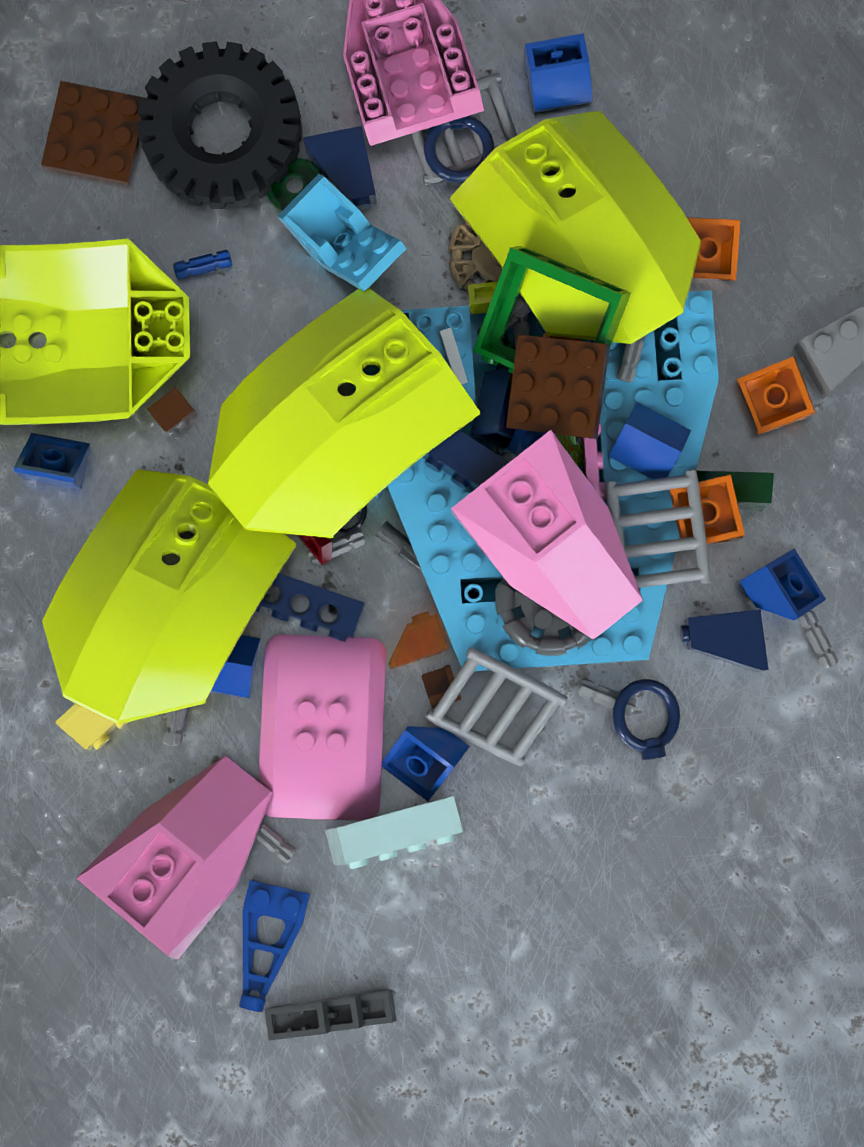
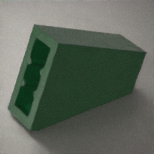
M697 471L699 482L731 475L740 510L761 512L772 503L774 473Z

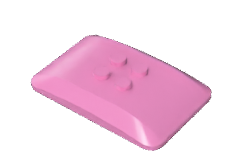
M281 634L273 636L266 643L259 759V782L272 792L265 811L266 816L360 821L374 818L379 812L386 649L378 639L354 637L352 639L347 637L346 641L343 642L329 636Z

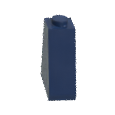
M362 126L303 137L306 153L320 169L321 174L359 210L370 208L371 204L376 203V193Z
M505 365L497 366L496 370L484 373L477 404L480 415L474 419L471 429L472 436L501 449L509 447L515 429L506 428L513 374L508 372L509 367Z
M761 609L689 617L684 620V625L680 626L682 644L687 643L689 651L755 672L769 670Z

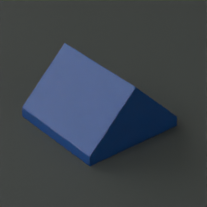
M636 402L608 457L650 479L666 478L680 456L691 430Z
M31 433L14 466V472L23 479L82 489L90 443Z
M240 636L211 690L212 692L250 698L260 638Z

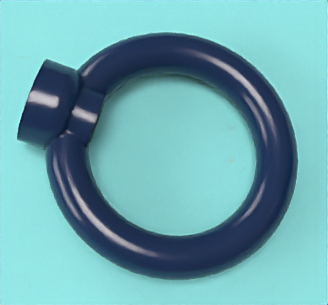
M472 116L462 117L431 127L424 141V155L429 167L437 176L452 183H464L495 148L488 128ZM467 127L473 130L481 139L483 145L482 157L473 168L466 171H454L445 167L439 161L436 154V142L440 134L448 128L458 130Z
M640 679L628 684L618 694L614 703L613 724L615 730L627 746L641 752L642 760L665 757V746L674 738L680 724V708L675 695L666 685L652 679ZM642 691H650L659 695L665 702L668 710V721L664 731L658 737L642 740L635 737L628 729L625 721V709L629 700L635 694Z

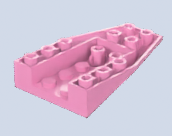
M349 0L343 57L370 146L484 111L480 90L458 21L441 0Z
M551 430L451 508V513L511 587L593 640L643 601L608 506Z
M225 755L145 809L76 879L167 956L178 960L238 885L272 792Z

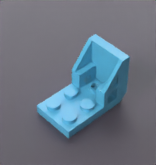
M320 174L277 216L317 263L364 292L407 249L399 239L372 226L360 210Z

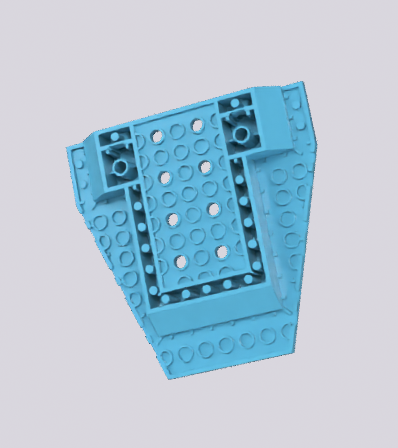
M712 290L689 292L684 312L646 335L645 339L642 340L644 345L639 363L635 367L636 374L632 383L624 382L617 378L619 368L623 365L621 361L626 343L612 342L609 349L600 416L601 433L596 440L597 452L603 453V470H598L599 482L612 481L616 482L617 485L652 480L608 457L636 402L691 430L685 446L668 477L686 475V471L697 469L719 381ZM469 306L401 310L439 351L449 367L450 364L440 331L452 328L468 383H464L462 386L477 406L484 373L496 370L497 367L481 359L482 355L473 352L478 338L477 331L482 327L486 313L470 314ZM530 311L529 320H527L530 325V336L542 337L545 334V330L536 316ZM512 325L505 331L503 336L514 345ZM580 339L583 342H595V340ZM368 365L363 369V372L370 376L376 375L380 371V368L376 365ZM352 384L354 394L356 387ZM474 419L459 429L493 451L492 444L472 436L471 429ZM566 435L564 444L567 446V449H570L571 446L576 455L580 452V460L576 464L583 473L581 438L579 445L573 446L569 436ZM508 448L501 449V454H502V455H503L504 453H512V452L508 451V450H507ZM424 458L419 459L387 486L461 668L467 660L466 653L469 647L480 650L515 669L649 660L668 584L639 588L643 601L580 649L577 647L566 651L567 654L560 656L535 654L536 650L526 646L524 648L520 647L504 631L502 627L504 622L501 615H497L495 606L497 584H501L503 576L451 513V508L474 490L469 487L463 489L450 480L451 475L443 470L440 473L432 470L424 463ZM670 490L619 497L621 515L673 508ZM676 520L623 527L625 546L673 540L680 537ZM676 552L627 559L634 576L671 571ZM521 607L512 609L516 620L524 618ZM533 626L530 635L542 639L545 630ZM568 627L558 631L561 639L571 636ZM478 664L474 672L490 670Z

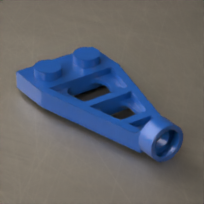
M255 880L249 881L242 910L243 994L241 995L239 1007L263 1012L266 1001L265 997L303 925L310 893ZM265 915L281 919L285 923V929L277 943L273 945L264 944L258 939L257 921L261 916ZM257 949L271 952L274 955L270 970L266 975L255 974L252 970L253 954ZM256 990L259 992L260 997L249 995V992Z

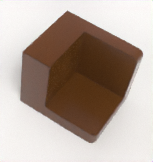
M176 387L147 409L165 432L172 430L184 419L189 423L198 416Z
M450 664L422 675L432 709H435L454 680ZM460 693L454 702L461 700Z

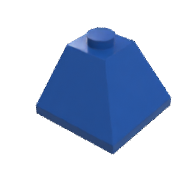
M795 548L740 581L746 596L753 602L756 608L791 620L798 619L826 600Z
M407 726L383 759L382 767L428 802L470 746L443 728Z

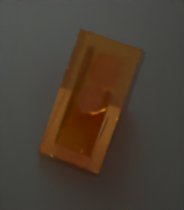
M427 611L411 617L413 622L406 625L389 661L391 670L448 651V646L436 614L430 616Z

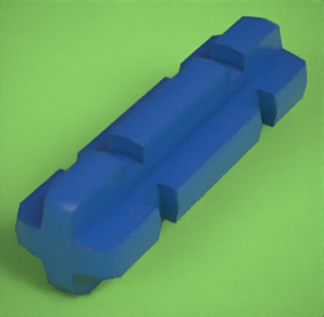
M228 250L216 252L217 255L210 253L190 258L189 262H185V260L175 262L173 264L175 276L177 279L188 278L189 274L195 276L215 271L216 267L221 269L232 266L230 253Z

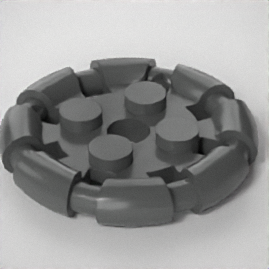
M504 578L501 584H497L495 594L497 615L500 614L504 622L502 627L506 634L520 647H529L536 650L535 654L560 656L567 654L566 651L577 647L580 649L592 640L527 596L514 591L513 587ZM521 607L524 618L516 620L512 609ZM533 626L545 630L542 639L530 635ZM568 627L571 636L561 639L558 631Z

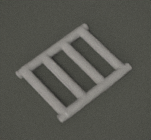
M498 72L476 79L479 90L489 89L506 140L508 141L517 136L499 83H502L501 74ZM479 113L469 115L481 121ZM448 128L442 132L453 163L452 166L447 168L454 171H466L478 164L482 157L483 145L481 139L473 130L472 132L481 156L467 161L463 159L454 130ZM423 130L411 133L425 175H423L424 185L427 186L444 181V179L437 176L431 170L425 159V136Z
M690 469L685 472L686 475L617 485L616 482H605L607 506L627 558L695 549L698 568L634 576L638 588L700 580V583L705 584L712 582L696 469ZM687 487L689 506L621 515L619 497ZM691 518L693 537L625 546L623 527Z
M469 647L466 653L467 660L435 709H429L425 714V719L521 767L525 762L524 754L557 706H563L568 697L484 652ZM478 664L494 673L461 723L445 716ZM507 678L519 684L520 688L487 737L472 730V727L504 679ZM531 692L546 698V702L513 750L498 743Z

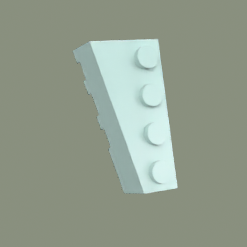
M454 796L403 810L382 814L374 818L352 822L345 826L326 829L325 832L334 866L349 864L350 869L368 865L367 859L379 856L380 861L397 857L396 851L408 848L409 853L426 849L425 842L437 840L438 845L456 840L454 834L463 832Z

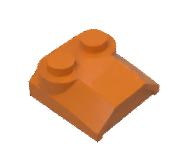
M687 217L701 240L693 278L736 281L741 220Z
M794 356L737 379L745 396L758 435L795 421H802L808 416L816 414L806 383Z
M731 475L699 482L707 544L744 536V528ZM687 487L670 489L673 508L689 506ZM691 518L676 520L680 538L693 537Z

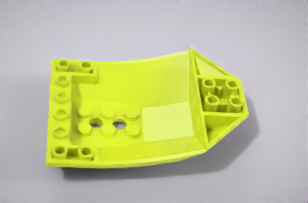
M601 111L544 119L494 148L450 197L451 203L480 237L502 268L510 247L523 246L631 292L612 342L632 344L684 312L701 247V240L682 209L660 179ZM551 170L557 172L555 175L552 176L545 175L548 171ZM566 188L576 190V193L570 198L559 196L560 192ZM531 269L527 270L519 292L538 319L547 336L595 340L609 305L606 301Z
M128 238L68 244L0 245V337L3 334L9 333L16 338V343L13 347L3 348L0 346V425L80 423L130 418L190 358L189 297ZM40 332L46 336L47 341L42 348H33L29 344V337L33 333Z
M370 288L365 292L357 289L314 319L268 356L242 380L221 404L208 485L246 530L334 538L333 536L385 487L433 448L479 416L480 411L439 351L400 309ZM368 365H376L380 368V371L376 375L370 376L366 375L363 369ZM348 382L356 387V391L351 396H342L338 393V387Z
M137 469L106 510L77 554L57 588L42 620L63 697L117 724L205 704L237 641L266 592L296 548V543L284 533L246 530L209 485L192 476ZM189 531L195 536L191 539H182L178 535ZM173 553L179 556L180 561L175 565H167L162 561V557Z

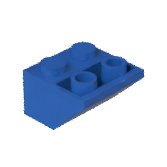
M584 33L525 44L523 59L534 113L592 103L590 63Z

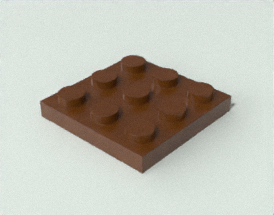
M60 81L41 162L43 169L130 186L140 142L137 122L141 121V118L138 114L140 98L145 97Z
M518 335L506 428L543 433L551 430L554 434L598 439L610 345Z

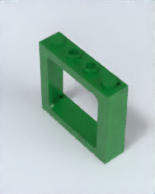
M523 246L510 247L473 352L482 355L481 359L489 364L498 365L500 363L509 367L508 372L513 374L516 349L505 345L502 339L528 269L608 302V308L594 343L611 346L631 292Z

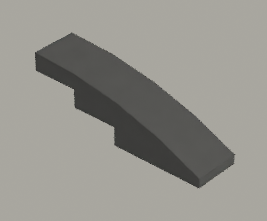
M392 990L340 996L264 1009L269 1041L321 1035L332 1031L357 1029L363 1026L397 1021Z

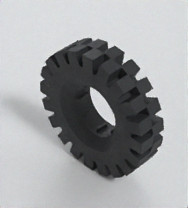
M217 41L202 43L203 51L195 53L193 47L190 46L179 51L181 60L174 63L170 58L167 59L159 67L162 74L159 79L151 76L145 86L148 96L147 98H140L138 114L141 118V121L137 122L138 136L152 170L160 181H164L167 189L179 197L182 194L187 202L200 207L203 202H208L211 209H226V203L234 202L236 208L251 204L249 197L257 194L259 199H262L272 190L270 185L276 181L281 184L289 174L288 165L290 162L295 164L299 154L298 141H302L301 114L289 79L285 80L283 71L273 60L270 63L266 62L265 54L252 47L248 53L244 52L242 44L227 41L226 49H219ZM214 102H234L238 105V108L246 109L252 119L248 120L251 131L246 141H242V145L236 150L229 153L222 152V154L205 152L204 147H197L191 140V135H194L191 126L197 113L200 114L202 108Z

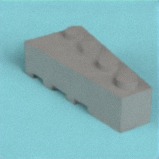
M864 306L802 338L794 347L823 399L864 362Z

